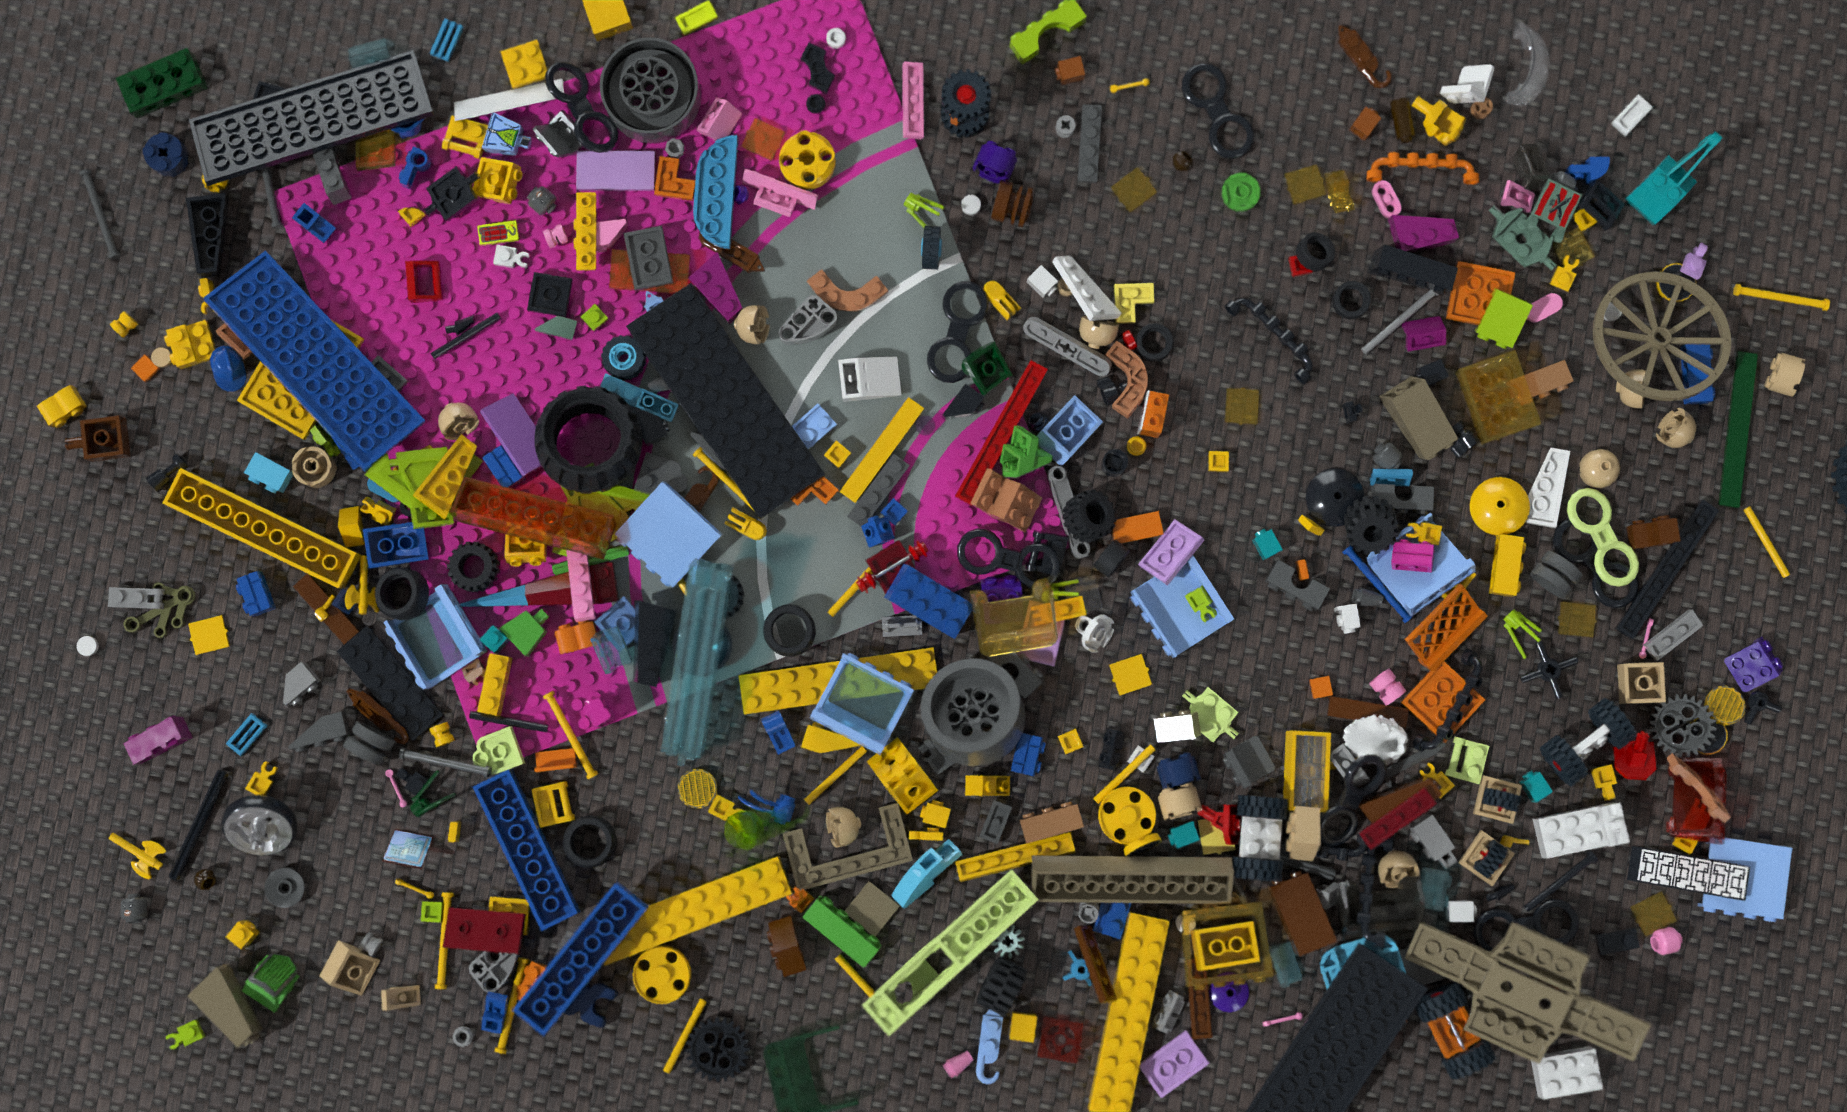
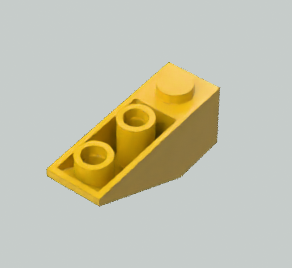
M813 722L812 726H807L801 748L825 753L862 745L833 730H824L823 725Z

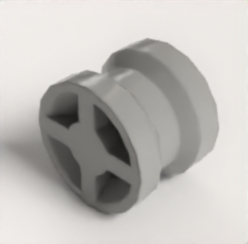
M1065 115L1057 120L1055 129L1058 136L1062 138L1072 136L1076 126L1074 119Z
M368 932L358 949L367 951L368 955L373 957L381 947L383 940L375 938L373 933Z

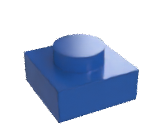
M893 498L880 513L884 517H888L889 522L896 526L908 511Z

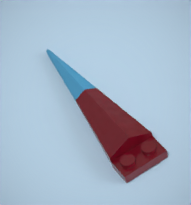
M614 563L590 565L594 605L617 602L619 597ZM569 572L464 602L460 606L572 605Z

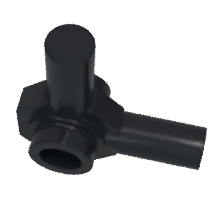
M1757 690L1751 693L1747 701L1750 709L1744 722L1751 725L1758 711L1769 709L1779 713L1782 707L1770 702L1767 694Z

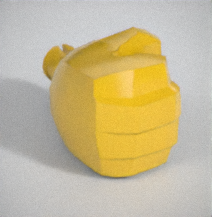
M1418 96L1413 102L1412 107L1426 115L1423 126L1427 135L1430 137L1435 136L1445 146L1451 142H1456L1464 129L1466 118L1450 109L1441 100L1431 105Z

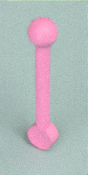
M1649 618L1647 621V630L1643 644L1649 639L1653 619ZM1644 645L1639 653L1641 659L1647 656Z
M389 769L385 772V775L390 778L400 800L399 804L404 808L407 806V801L403 799L395 782L393 770Z
M1298 1012L1293 1016L1264 1021L1262 1023L1263 1026H1269L1293 1019L1301 1020L1303 1014Z

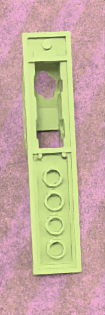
M1011 869L942 933L932 939L905 963L862 1006L885 1033L890 1036L1028 910L1038 898ZM939 948L953 962L940 974L925 960ZM908 981L912 985V999L909 1002L899 1004L896 1001L895 988L898 984Z

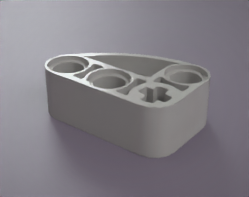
M811 295L805 299L779 329L780 340L786 345H798L814 341L827 334L836 326L837 314L820 297ZM817 302L818 308L815 309L813 307V309H810V303ZM826 314H831L834 316L832 322L827 323L823 320V317ZM804 316L806 322L804 324H797L796 318ZM787 330L793 332V336L790 339L783 337V333Z
M483 952L472 961L469 966V972L485 992H496L506 984L513 974L518 962V954L499 953V959L493 960L491 952ZM482 964L484 967L482 968L483 971L478 972L476 970L477 965ZM489 978L496 980V988L489 987Z

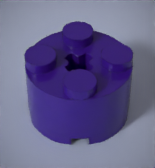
M987 141L980 148L973 165V170L975 172L977 169L980 172V177L993 183L999 184L1001 180L1009 181L1017 163L1016 152L1010 148L1004 149L999 147L993 141Z

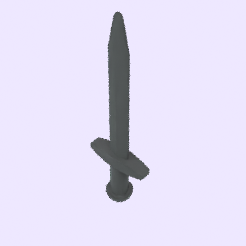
M1441 743L1435 749L1419 751L1388 767L1384 779L1385 784L1388 788H1392L1390 777L1435 755L1446 744ZM1376 775L1370 777L1369 779L1371 781L1364 786L1370 784L1375 779Z

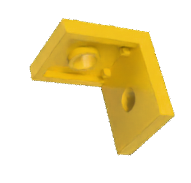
M898 737L884 747L881 755L876 753L867 760L869 766L906 814H909L938 791ZM895 760L892 765H889L891 761ZM916 787L912 792H909L911 788Z

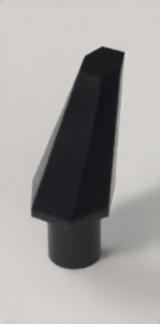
M474 315L455 321L454 325L445 326L446 333L460 335L474 323Z
M1514 884L1494 888L1493 892L1485 894L1487 901L1501 900L1515 890Z

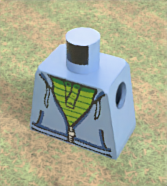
M492 112L482 148L487 153L517 155L519 147L530 148L532 138L523 136L524 129L520 124Z

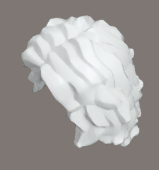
M1376 715L1368 716L1367 718L1362 717L1360 720L1356 719L1344 729V745L1351 754L1358 758L1367 754H1375L1381 757L1387 766L1392 761L1399 759L1407 749V733L1393 718L1388 720L1383 715H1379V717Z

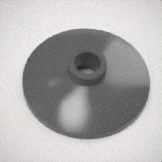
M280 868L268 876L264 890L271 904L280 908H288L301 900L305 885L303 878L297 871L290 868ZM285 884H288L290 887L288 891L283 889Z

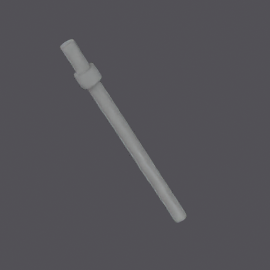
M1430 289L1361 348L1362 352L1365 355L1368 354L1429 300L1439 294L1434 293Z

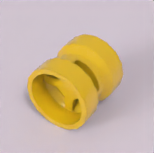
M123 311L120 314V318L113 320L110 326L122 338H125L128 335V331L138 326V323L126 311Z
M448 722L429 729L431 735L435 737L434 743L436 748L455 741L454 736L449 732L450 726Z

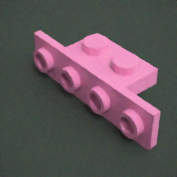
M745 169L742 184L759 189L754 199L755 205L788 217L791 216L796 203L815 210L818 199L817 194Z

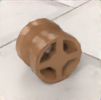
M1485 97L1484 102H1474L1471 105L1470 112L1474 118L1484 119L1492 111L1493 103L1489 98Z

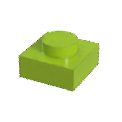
M596 304L581 316L594 332L609 320Z
M422 901L421 922L441 923L443 902Z

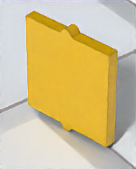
M223 615L188 624L191 634L190 641L193 642L195 655L230 647L227 636L228 629L225 627Z
M1142 654L1109 665L1113 676L1112 681L1115 682L1119 696L1152 685L1148 674L1149 668L1146 667Z

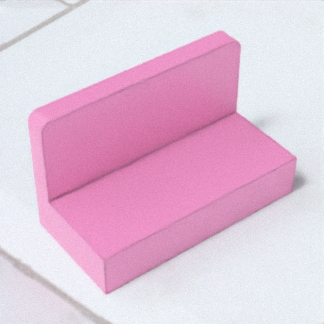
M716 97L697 131L702 135L711 137L714 141L729 136L742 113L727 100Z

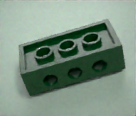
M188 48L116 77L129 112L137 119L209 89L194 53Z

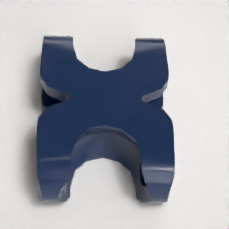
M588 983L563 1014L570 1016L580 1010V1018L583 1022L600 1028L605 1027L607 1020L596 1012L595 1002L600 997L610 1000L615 999L618 996V991L603 983H596L590 988Z

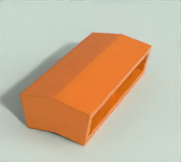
M1159 511L1118 519L1114 522L1115 527L1112 529L1113 539L1120 543L1164 535Z

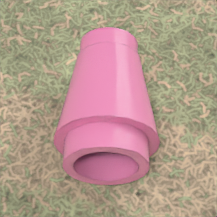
M965 1051L946 1060L943 1067L951 1078L954 1076L958 1077L974 1060L970 1053Z

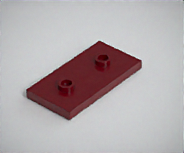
M449 908L443 948L520 955L526 914Z

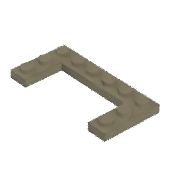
M898 803L879 808L888 847L813 867L803 829L783 833L796 887L799 890L802 888L805 890L913 861Z

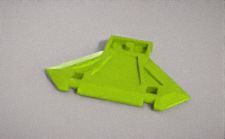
M447 447L396 452L395 459H389L388 453H386L366 472L365 476L410 508L413 529L454 524L451 507L446 519H443L413 496L447 453ZM475 455L471 459L456 496L483 462ZM390 467H398V470L391 471Z
M592 462V463L588 464V465L585 466V467H590V466H595V465H594V463ZM615 485L605 492H591V494L570 491L561 486L568 500L552 552L567 557L566 547L586 544L590 553L616 540L618 537L615 533L630 517L627 512L632 509L636 511L650 495L620 485ZM582 537L584 541L577 544L575 540Z

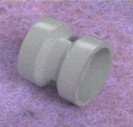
M1081 902L1079 905V918L1085 923L1095 922L1099 915V904Z

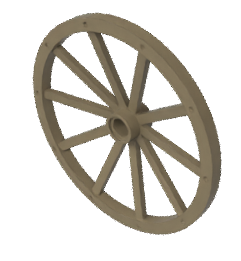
M1645 272L1620 281L1604 296L1597 308L1593 321L1594 345L1605 369L1622 386L1649 399L1678 401L1696 396L1709 388L1718 379L1725 369L1730 356L1731 333L1727 319L1718 303L1702 287L1675 274ZM1648 282H1660L1675 286L1660 327L1657 325L1646 285ZM1639 284L1651 329L1615 296L1623 290ZM1681 288L1694 295L1705 305L1704 308L1673 328L1666 329ZM1610 302L1646 335L1604 328L1603 320ZM1709 311L1717 324L1720 338L1672 337V335ZM1603 335L1646 342V344L1613 361L1605 345ZM1671 344L1721 345L1718 362L1713 370ZM1650 350L1651 354L1642 384L1631 379L1618 367L1637 355ZM1667 351L1709 376L1699 384L1685 389ZM1658 353H1660L1677 390L1667 391L1648 387Z

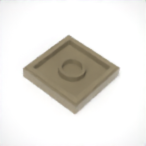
M868 881L845 912L854 921L860 923L870 934L876 936L900 905Z

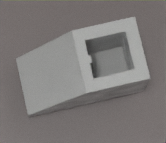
M300 662L286 674L283 703L286 706H295L303 700L302 696L307 692H313L318 687L317 683L321 681L306 662Z

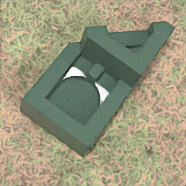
M556 316L536 327L534 331L572 340L577 321Z

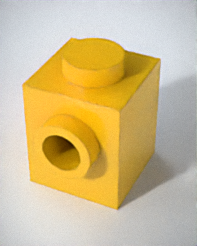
M932 800V803L922 806L920 817L923 818L924 823L946 828L951 809L943 807V802Z
M241 920L236 923L226 938L238 948L245 949L248 948L260 932L249 920Z

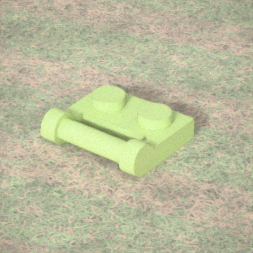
M1454 737L1453 743L1455 745L1450 765L1446 769L1445 775L1480 784L1489 746ZM1462 746H1467L1461 773L1456 772Z

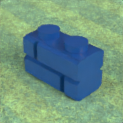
M502 445L482 458L506 492L526 479L525 476L521 475Z
M255 571L237 578L236 590L240 596H243L245 602L242 603L246 614L249 613L250 616L255 617L276 609L262 571Z
M1022 733L1020 740L1016 744L1010 771L1030 776L1039 773L1041 762L1038 761L1039 753H1044L1046 744L1042 742V737Z

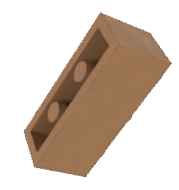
M1563 360L1510 380L1506 385L1514 405L1521 403L1524 406L1533 402L1532 398L1539 396L1542 399L1550 396V391L1555 389L1558 392L1569 388L1568 384L1574 381L1566 361Z
M1072 801L1060 804V809L1054 810L1053 807L1042 809V814L1034 815V812L1022 815L1023 819L1019 821L1026 844L1083 828L1084 825L1078 805L1072 804Z

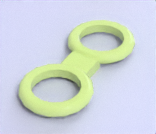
M1585 488L1576 491L1568 501L1567 514L1575 528L1584 533L1591 534L1598 548L1594 559L1597 574L1609 585L1618 587L1628 585L1639 572V560L1632 547L1618 541L1609 524L1612 517V508L1609 500L1596 489ZM1592 497L1602 506L1603 517L1597 525H1587L1577 516L1576 504L1580 498ZM1617 549L1624 552L1629 558L1630 570L1625 577L1615 578L1605 570L1603 559L1607 551Z

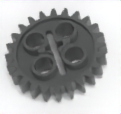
M1676 694V700L1668 697L1669 703L1661 702L1662 708L1655 707L1658 714H1651L1655 721H1650L1649 724L1655 726V728L1650 729V733H1656L1652 740H1659L1657 747L1665 746L1663 749L1664 753L1671 750V754L1678 753L1680 759L1683 753H1686L1687 758H1690L1691 752L1698 756V749L1705 752L1704 744L1711 746L1708 738H1715L1710 732L1716 731V728L1711 726L1716 723V720L1710 719L1714 715L1713 712H1706L1709 705L1701 706L1702 699L1696 703L1695 696L1687 700V694H1684L1683 699H1680L1679 695ZM1684 709H1691L1694 714L1690 718H1685L1682 715V711ZM1666 717H1672L1675 723L1672 726H1667L1663 723V720ZM1696 718L1700 719L1698 722L1687 725L1684 731L1682 728H1679L1670 734H1666V731L1678 728L1680 722L1687 724ZM1693 727H1700L1703 731L1702 734L1694 736L1691 733ZM1674 735H1681L1684 741L1681 744L1674 743L1672 741Z

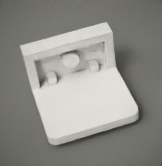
M1492 65L1465 66L1461 71L1458 84L1455 86H1442L1440 94L1451 103L1484 102L1494 67Z

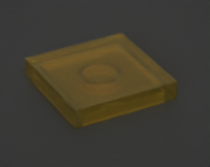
M386 130L356 140L357 171L396 166V133L394 131Z

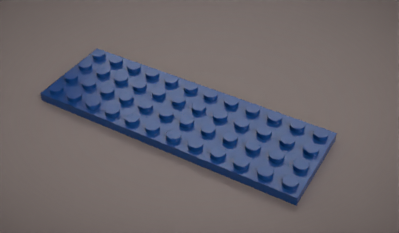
M266 250L203 298L207 305L364 472L379 458L390 452L425 423V419Z

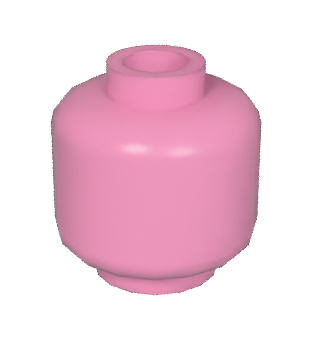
M1672 927L1656 930L1650 939L1651 947L1660 955L1678 952L1681 948L1682 936Z

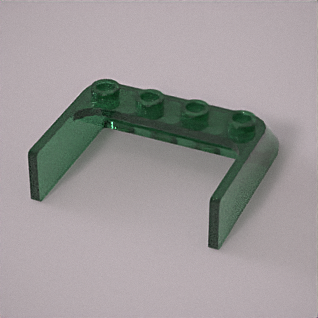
M840 1023L791 1035L769 1043L764 1048V1059L778 1112H831L859 1104V1097L830 1105L822 1104L817 1097L805 1050L806 1038L839 1030L841 1028Z

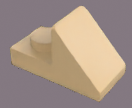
M419 985L392 987L387 990H381L382 1011L421 1005Z

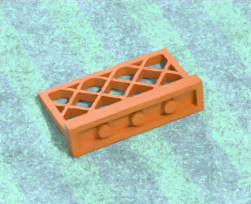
M1459 583L1404 640L1419 658L1420 664L1434 672L1488 616L1478 607L1465 587ZM1462 593L1461 601L1455 602L1456 597ZM1465 605H1471V606L1464 612V610H1465ZM1454 606H1459L1458 614H1453ZM1448 607L1447 615L1442 616V611ZM1452 619H1457V620L1451 625V620H1452ZM1441 620H1446L1444 628H1439ZM1435 621L1433 629L1428 630L1429 624ZM1438 633H1443V634L1437 639ZM1427 634H1432L1431 642L1425 643ZM1418 635H1421L1420 642L1414 644L1413 640ZM1424 647H1429L1428 650L1423 654Z

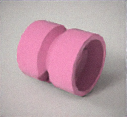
M1390 668L1379 674L1369 683L1375 692L1380 693L1379 698L1386 706L1406 692L1401 682L1395 681L1396 676Z

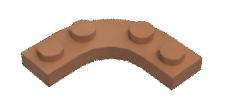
M822 269L807 280L808 285L816 295L831 308L838 311L856 312L866 309L889 292L877 275L855 291L839 289Z
M1116 341L1105 356L1126 374L1128 382L1125 390L1112 404V408L1128 419L1146 395L1148 376L1145 365L1140 357Z
M1673 753L1670 754L1667 760L1672 773L1676 776L1681 775L1683 781L1688 786L1692 785L1703 797L1701 799L1702 802L1709 807L1708 812L1713 818H1719L1724 823L1728 821L1731 817L1714 791L1705 786L1702 781L1703 779Z

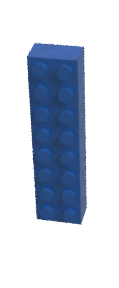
M508 769L473 786L541 931L581 912L513 769Z
M620 882L615 883L514 1007L513 1011L540 1034L546 1035L648 910L649 906Z

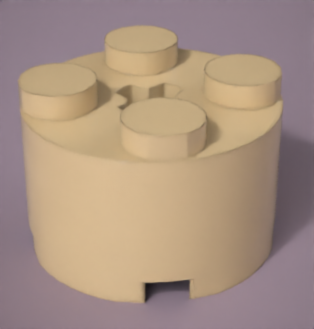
M1778 353L1771 362L1770 369L1773 371L1767 377L1764 387L1770 391L1793 397L1797 391L1793 389L1794 385L1800 384L1806 360L1789 354Z
M319 447L302 448L292 459L294 477L302 484L313 488H321L329 484L337 470L334 458ZM312 464H315V470H313Z
M1192 783L1181 785L1178 788L1179 790L1174 791L1173 788H1168L1159 793L1158 801L1164 820H1167L1169 816L1170 820L1191 815V811H1202L1196 786H1193Z

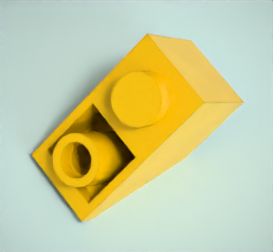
M965 775V795L1010 796V776Z

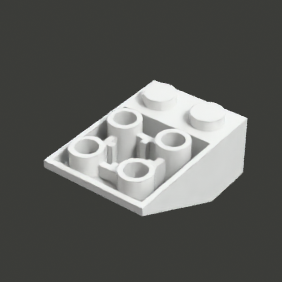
M897 357L838 360L843 402L902 396Z

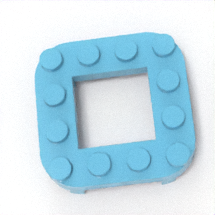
M1385 935L1384 948L1375 947V943L1365 938H1360L1329 948L1322 955L1320 961V970L1326 989L1358 942L1406 973L1398 947L1387 935Z

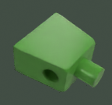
M543 609L539 610L534 616L529 611H524L499 629L524 656L528 657L548 632L542 624L549 618V615Z

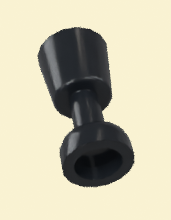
M178 453L172 457L173 463L165 470L160 468L146 477L147 482L157 492H160L171 480L169 476L178 468L185 470L189 467Z

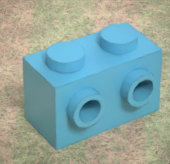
M256 452L244 472L249 475L248 480L258 485L260 482L266 484L265 489L275 494L277 491L284 493L293 477L291 470Z

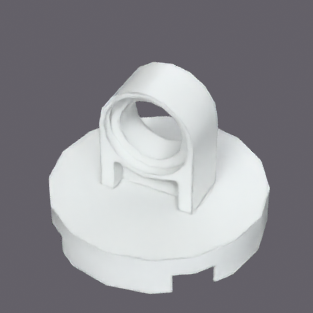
M1099 615L1094 619L1086 616L1079 617L1075 623V628L1083 635V647L1091 653L1098 652L1097 649L1100 646L1104 648L1113 635L1114 629L1111 626L1114 624V621L1106 615ZM1087 620L1089 624L1085 631H1083L1082 623Z

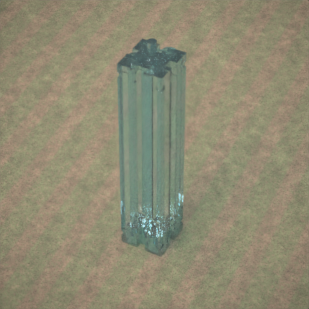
M696 558L689 565V575L686 584L661 752H666L668 756L678 755V766H685L686 758L690 760L701 758L706 748V738L734 565L719 562L717 564Z

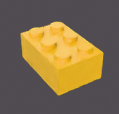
M1253 921L1190 931L1198 971L1260 961Z

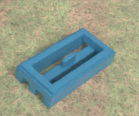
M445 18L430 54L449 62L464 28L463 25H458ZM448 25H449L450 27H449V29H448V31H447V33H446V36H445V38H444V40H443V43H442V45H441V47H440V50H439V52L437 53V50H438V48H439V46H440V43H441V41H442V39H443V36H444V34H445V32H446V30H447V27H448ZM454 28H456L457 30H456V32H455V34H454V37H453V39H452V41H451V43H450V46H449V48H448V50H447V53H446V55L444 56V55H443L444 50H445V48H446V46H447V44H448V42H449V39H450V37H451V34H452Z
M1373 469L1370 485L1410 486L1413 471L1412 469Z
M251 713L228 740L226 745L238 755L243 756L268 725ZM254 720V724L249 728V730L244 734V736L239 740V742L236 745H233L235 740L240 736V734L245 730V728L250 724V722ZM260 725L258 730L253 734V736L248 740V742L243 746V748L239 750L241 745L246 741V739L251 735V733L256 729V727Z

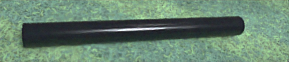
M496 312L431 352L432 357L435 360L500 320V315Z
M470 711L469 719L547 733L549 725L475 711Z

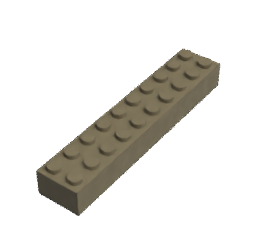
M1032 856L1031 892L1038 898L1036 902L1231 904L1234 871L1232 858Z

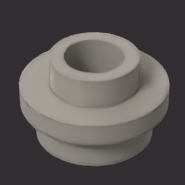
M459 1027L453 1033V1041L460 1047L469 1045L473 1040V1033L468 1027ZM461 1033L467 1035L466 1040L460 1038Z

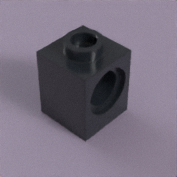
M1441 359L1420 367L1416 370L1417 374L1415 375V377L1425 379L1428 386L1449 377Z

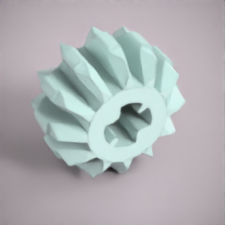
M1011 925L1010 931L1006 929L996 938L997 941L991 942L992 946L999 945L994 949V952L997 953L1002 950L1001 957H1004L1005 952H1008V957L1012 958L1011 951L1019 955L1016 947L1024 948V945L1018 942L1025 939L1024 937H1017L1021 933L1020 929L1013 933L1014 925ZM1005 936L1013 939V943L1010 942V946L1002 943V940H1005Z

